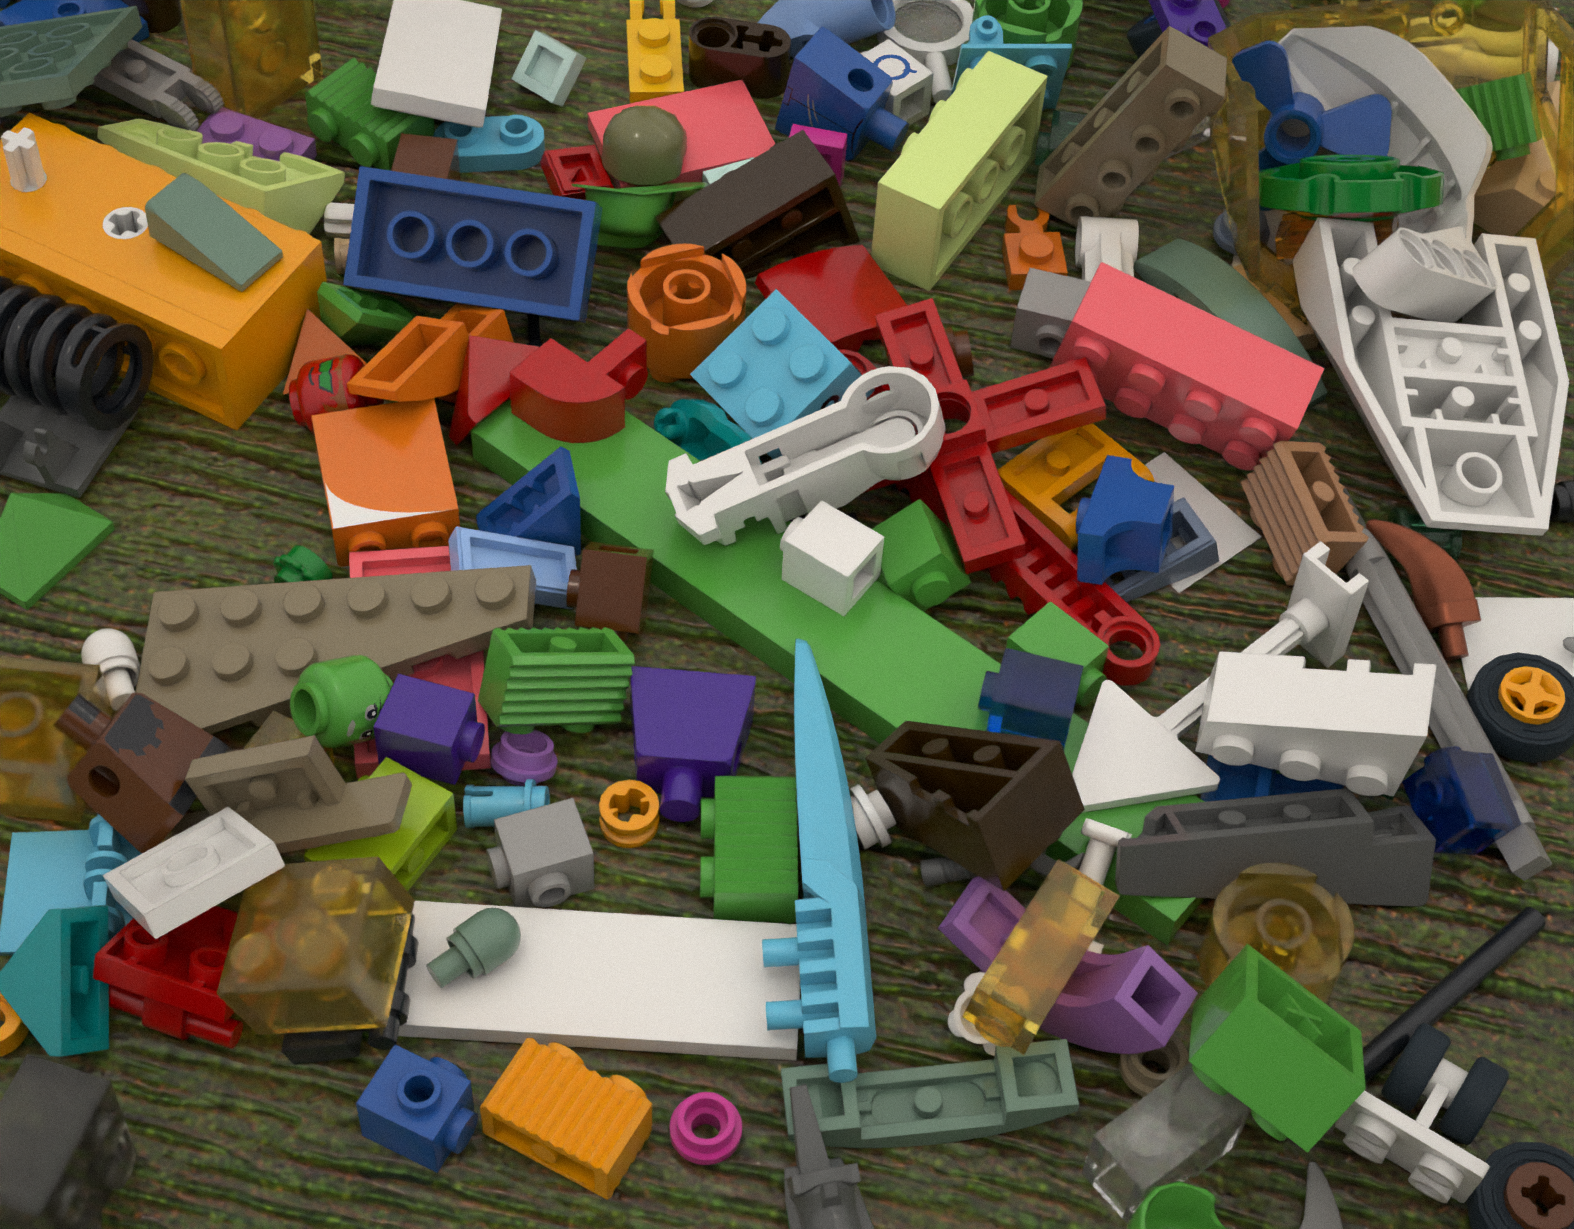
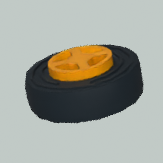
M1520 652L1497 656L1482 666L1467 693V702L1496 753L1515 761L1537 763L1553 760L1573 746L1574 677L1561 665L1540 655Z

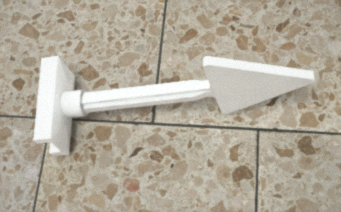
M1320 541L1303 554L1287 610L1280 615L1279 623L1241 653L1285 655L1296 645H1301L1324 666L1329 668L1345 655L1369 580L1359 573L1347 583L1325 566L1330 548ZM1209 678L1158 717L1151 716L1113 681L1105 680L1102 682L1072 773L1085 809L1082 813L1217 790L1220 777L1178 740L1201 721Z

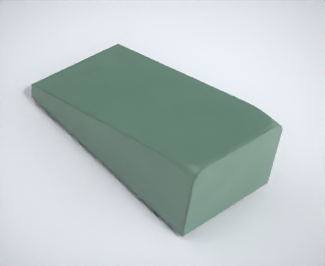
M182 173L145 205L150 237L241 292L283 257V252L279 247L208 187L187 173Z

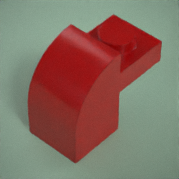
M628 328L590 361L586 362L550 338L509 372L511 413L538 432L558 441L589 443L613 436L625 428V399L630 400L638 395L647 381V340Z

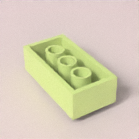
M990 51L984 55L973 69H965L958 80L953 94L947 101L940 100L935 105L927 125L919 134L914 132L908 137L900 157L878 182L871 256L881 270L927 291L933 288L1034 160L1047 75Z

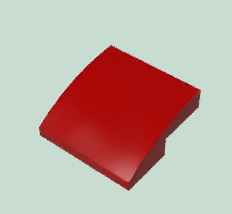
M863 245L830 248L793 258L758 274L754 282L765 299L777 289L838 350L847 349L858 352L864 340L881 339L875 315L907 306Z

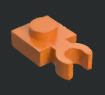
M1016 205L1008 206L1002 254L1009 290H1023L1029 268L1064 276L1068 274L1060 232H1047L1049 213L1038 207L1034 220H1024L1018 216Z

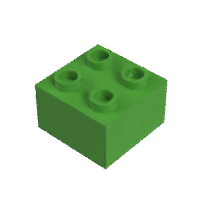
M1248 944L1244 946L1193 1005L1188 1061L1193 1064L1192 1069L1195 1075L1213 1092L1221 1096H1226L1230 1093L1249 1107L1256 1123L1266 1133L1279 1141H1285L1289 1138L1308 1153L1366 1089L1361 1031Z

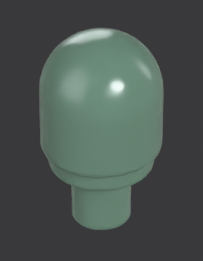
M483 909L453 929L454 933L446 938L450 949L426 964V967L434 981L441 988L465 972L473 979L480 974L485 976L510 959L517 951L521 941L519 924L509 912L503 909Z

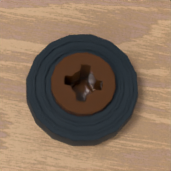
M1516 1142L1494 1151L1486 1159L1485 1162L1490 1168L1481 1183L1467 1199V1209L1472 1229H1574V1158L1569 1153L1542 1142ZM1536 1198L1549 1209L1546 1214L1536 1205Z

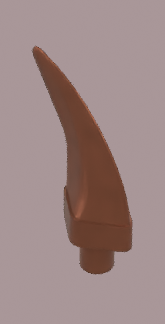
M1375 519L1368 520L1366 528L1406 570L1411 584L1415 607L1429 633L1438 632L1444 660H1456L1469 656L1463 627L1480 622L1481 616L1478 601L1475 599L1472 586L1464 571L1445 550L1424 535L1392 522Z

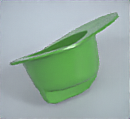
M667 183L614 189L572 184L571 186L584 188L585 200L597 202L602 207L597 245L631 249L644 247L661 235L662 231L655 217L672 207L677 191L704 188L707 186V183Z

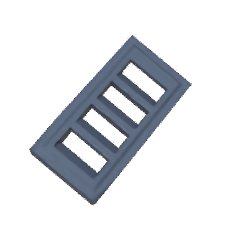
M1182 497L1173 504V525L1170 539L1180 536L1186 545L1176 549L1171 540L1169 541L1159 573L1142 570L1136 573L1135 570H1123L1120 572L1125 580L1115 585L1111 578L1108 577L1104 582L1126 602L1197 574L1219 562L1217 542L1187 500Z

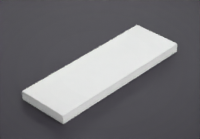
M389 899L387 914L397 909L406 910L414 914L413 936L419 942L416 963L412 968L408 969L404 992L411 999L408 1019L405 1024L399 1026L398 1036L523 1044L526 1038H533L538 1044L545 1045L556 1042L568 1047L796 1061L798 1029L767 1031L766 1002L800 1000L799 965L764 968L762 950L763 939L797 937L796 924ZM486 908L503 909L516 919L521 931V941L517 951L510 959L485 976L480 974L473 979L465 972L443 988L438 986L430 975L426 964L450 949L446 938L454 933L453 929Z

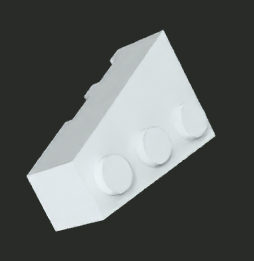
M1219 651L1207 682L1196 752L1213 755L1216 760L1228 765L1242 766L1253 764L1279 770L1281 774L1294 780L1309 781L1319 779L1345 785L1349 790L1360 795L1378 796L1385 794L1394 796L1427 737L1436 664L1414 663L1413 675L1370 672V660L1348 659L1347 670L1340 671L1305 668L1306 660L1303 656Z

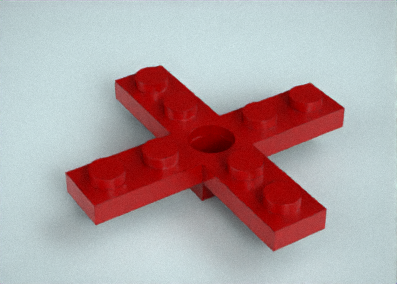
M933 298L875 315L877 329L890 366L910 368L924 375L936 389L943 419H958L967 423L962 429L954 433L944 434L938 456L929 468L915 476L930 474L965 573L970 574L1025 557V542L992 454L1106 419V405L1086 357L971 392L967 379L963 380ZM914 426L915 434L917 435V434H918V430H917V428ZM884 479L874 484L865 492L905 480Z

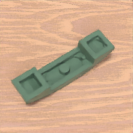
M1178 238L1135 261L1133 269L1147 284L1176 298L1180 297L1183 301L1312 362L1299 339L1271 303L1244 276L1208 250ZM1321 377L1307 409L1326 398L1328 392Z
M1067 1039L996 1046L995 1056L992 1060L858 1073L856 1079L845 1083H837L829 1079L828 1063L781 1068L788 1141L794 1142L789 1088L806 1084L824 1145L828 1147L892 1148L958 1142L1038 1125L1076 1112L1079 1108Z

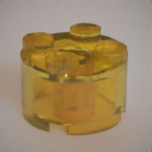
M1262 863L1243 870L1239 873L1237 879L1226 887L1224 886L1218 894L1200 945L1199 964L1206 986L1209 988L1244 946L1248 944L1326 1004L1334 991L1354 941L1353 919L1346 902L1337 892H1335L1333 897L1326 889L1317 884V875L1296 865Z

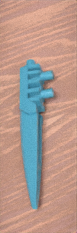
M795 639V765L803 899L795 900L797 937L763 939L762 950L764 968L799 965L801 999L766 1002L767 1031L803 1028L805 1058L827 1057L829 1079L833 1082L845 1083L857 1078L856 1054L870 1051L876 1040L862 869L847 776L827 696L811 646L805 640Z

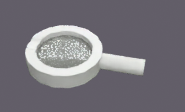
M892 0L896 21L894 27L877 34L879 43L881 44L890 39L934 73L932 84L934 102L937 104L940 100L947 101L952 92V83L947 66L958 61L961 44H967L969 41L973 8L966 0Z

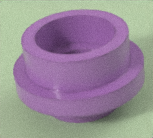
M537 730L529 734H513L505 731L501 736L500 742L493 746L490 757L493 769L502 775L507 782L517 786H525L527 779H534L536 784L550 779L556 772L558 760L553 751V741L546 734Z

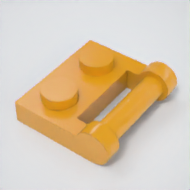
M1093 423L1042 438L998 469L1004 488L1071 551L1078 546V534H1076L1078 508L1069 514L1060 505L1099 477L1107 455L1132 459L1131 467L1133 471L1141 478L1155 482L1152 473L1141 461Z

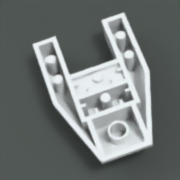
M1318 217L1292 260L1300 307L1382 457L1425 525L1430 528L1543 536L1549 527L1569 378L1536 238L1485 233L1480 235L1474 247L1493 272L1498 287L1462 316L1463 324L1393 318L1389 309L1375 304L1367 297L1353 276V267L1378 246L1373 223Z

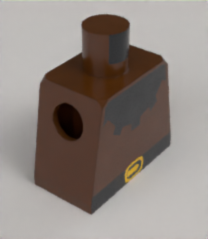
M78 693L53 724V727L85 750L66 777L68 786L141 853L159 845L184 817L197 797L185 780L192 759L222 754L229 747L218 738L142 693H132L112 717Z

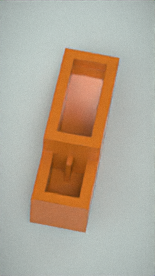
M456 303L441 319L416 316L346 383L350 394L404 402L428 400L457 391L469 335L514 343L504 310Z

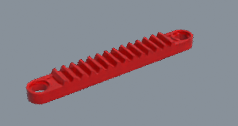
M847 349L839 350L862 375L877 369L867 358L858 352ZM884 384L875 387V391L867 400L879 393L889 391V385ZM929 473L895 483L899 491L904 488L909 491L912 503L921 499L949 528ZM1005 489L1025 542L1026 556L989 567L992 581L996 584L1002 580L1006 585L1008 596L1011 599L1018 596L1022 600L1024 611L1028 615L1034 612L1037 613L1051 601L1108 646L1118 641L1133 643L1142 651L1143 656L1141 658L1123 660L1115 656L1108 648L1102 673L1106 675V680H1111L1115 684L1122 686L1137 685L1146 681L1153 673L1160 648L1159 636L1154 628L1105 582L1102 585L1077 581L1078 556Z

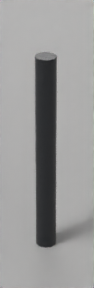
M1525 907L1363 1047L1365 1084L1404 1051L1421 1023L1433 1026L1543 930L1546 925L1543 916L1536 909Z

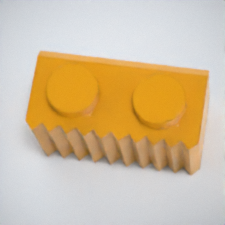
M526 1038L480 1106L482 1132L485 1135L606 1200L612 1197L615 1188L619 1186L622 1177L627 1174L630 1164L634 1162L637 1153L642 1150L644 1142L649 1139L652 1131V1103L636 1083L620 1075H611L610 1078L601 1077L595 1070L589 1071L585 1067L583 1060L570 1048L556 1042H551L547 1046L545 1044H538L533 1038Z

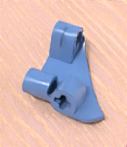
M779 0L757 23L774 25L785 30L791 38L790 55L794 58L821 26L830 30L847 44L891 29L894 27L896 15L892 0Z

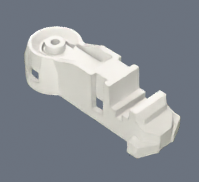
M893 366L877 368L856 379L847 388L841 401L696 464L691 463L686 453L669 460L665 493L673 503L678 523L703 545L717 541L727 546L736 542L735 531L745 527L743 521L747 518L755 516L756 520L759 521L768 517L779 534L787 529L785 522L803 514H809L821 500L838 509L851 502L879 481L884 479L905 480L921 474L929 468L938 456L946 429L936 389L924 375L910 368ZM884 384L889 385V391L879 393L867 400L866 393ZM914 426H915V427L917 428V430H918V434H917V435L915 434ZM777 448L780 449L782 456L761 465L758 456Z

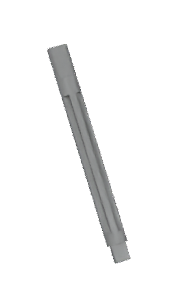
M1344 488L1343 492L1350 497L1348 502L1354 506L1352 512L1359 516L1357 522L1364 526L1362 532L1369 537L1364 546L1344 565V568L1350 579L1360 573L1369 580L1362 602L1401 674L1413 675L1414 663L1436 664L1429 726L1492 844L1500 849L1512 873L1525 881L1552 865L1550 858L1535 833L1536 825L1382 545L1366 528V524L1347 489Z

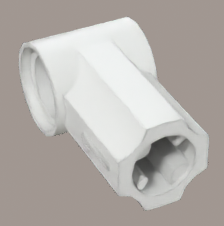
M1079 217L1075 243V265L1082 268V280L1091 282L1101 262L1134 277L1133 266L1137 259L1139 239L1137 219Z

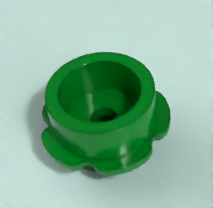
M294 545L286 555L276 556L273 561L274 568L278 573L274 577L275 583L333 579V574L326 563L314 552L301 545Z

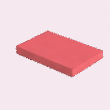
M743 79L588 113V129L601 157L605 129L612 117L623 109L636 105L657 106L675 114L686 131L687 151L680 175L676 179L662 184L702 182L703 171L753 157L756 158L775 145ZM610 174L615 188L644 186L618 180Z

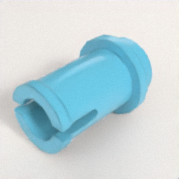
M527 779L525 786L466 785L463 799L465 827H494V819L550 804L548 786H536L534 779Z

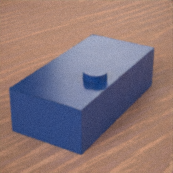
M360 166L343 285L363 290L502 309L508 312L586 323L602 207L594 201Z

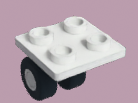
M1421 1023L1406 1045L1381 1090L1384 1098L1405 1110H1412L1421 1095L1428 1098L1416 1120L1364 1090L1337 1120L1335 1127L1346 1134L1343 1139L1344 1143L1362 1157L1379 1164L1387 1158L1409 1171L1411 1175L1408 1181L1425 1195L1442 1203H1448L1450 1197L1464 1203L1481 1183L1490 1166L1430 1130L1429 1127L1442 1106L1447 1110L1439 1123L1440 1130L1464 1145L1471 1144L1509 1079V1072L1485 1057L1477 1058L1469 1072L1463 1070L1443 1058L1451 1044L1450 1037L1427 1023Z

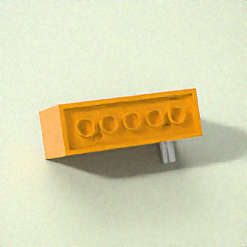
M29 112L11 130L3 133L0 139V276L10 278L17 285L32 286L42 294L59 296L68 304L83 305L92 311L93 314H107L119 323L137 325L146 332L152 343L154 355L153 374L148 389L237 431L289 373L307 308L321 320L317 291L322 282H327L322 242L313 238L305 231L290 228L265 217L255 209L245 208L218 196L283 252V257L241 292L150 237L145 205L153 196L177 177L166 173L155 165L145 164L120 153L110 145L95 142L71 131L62 124L52 123ZM127 354L124 355L123 365L119 376L125 378L129 367L130 356Z

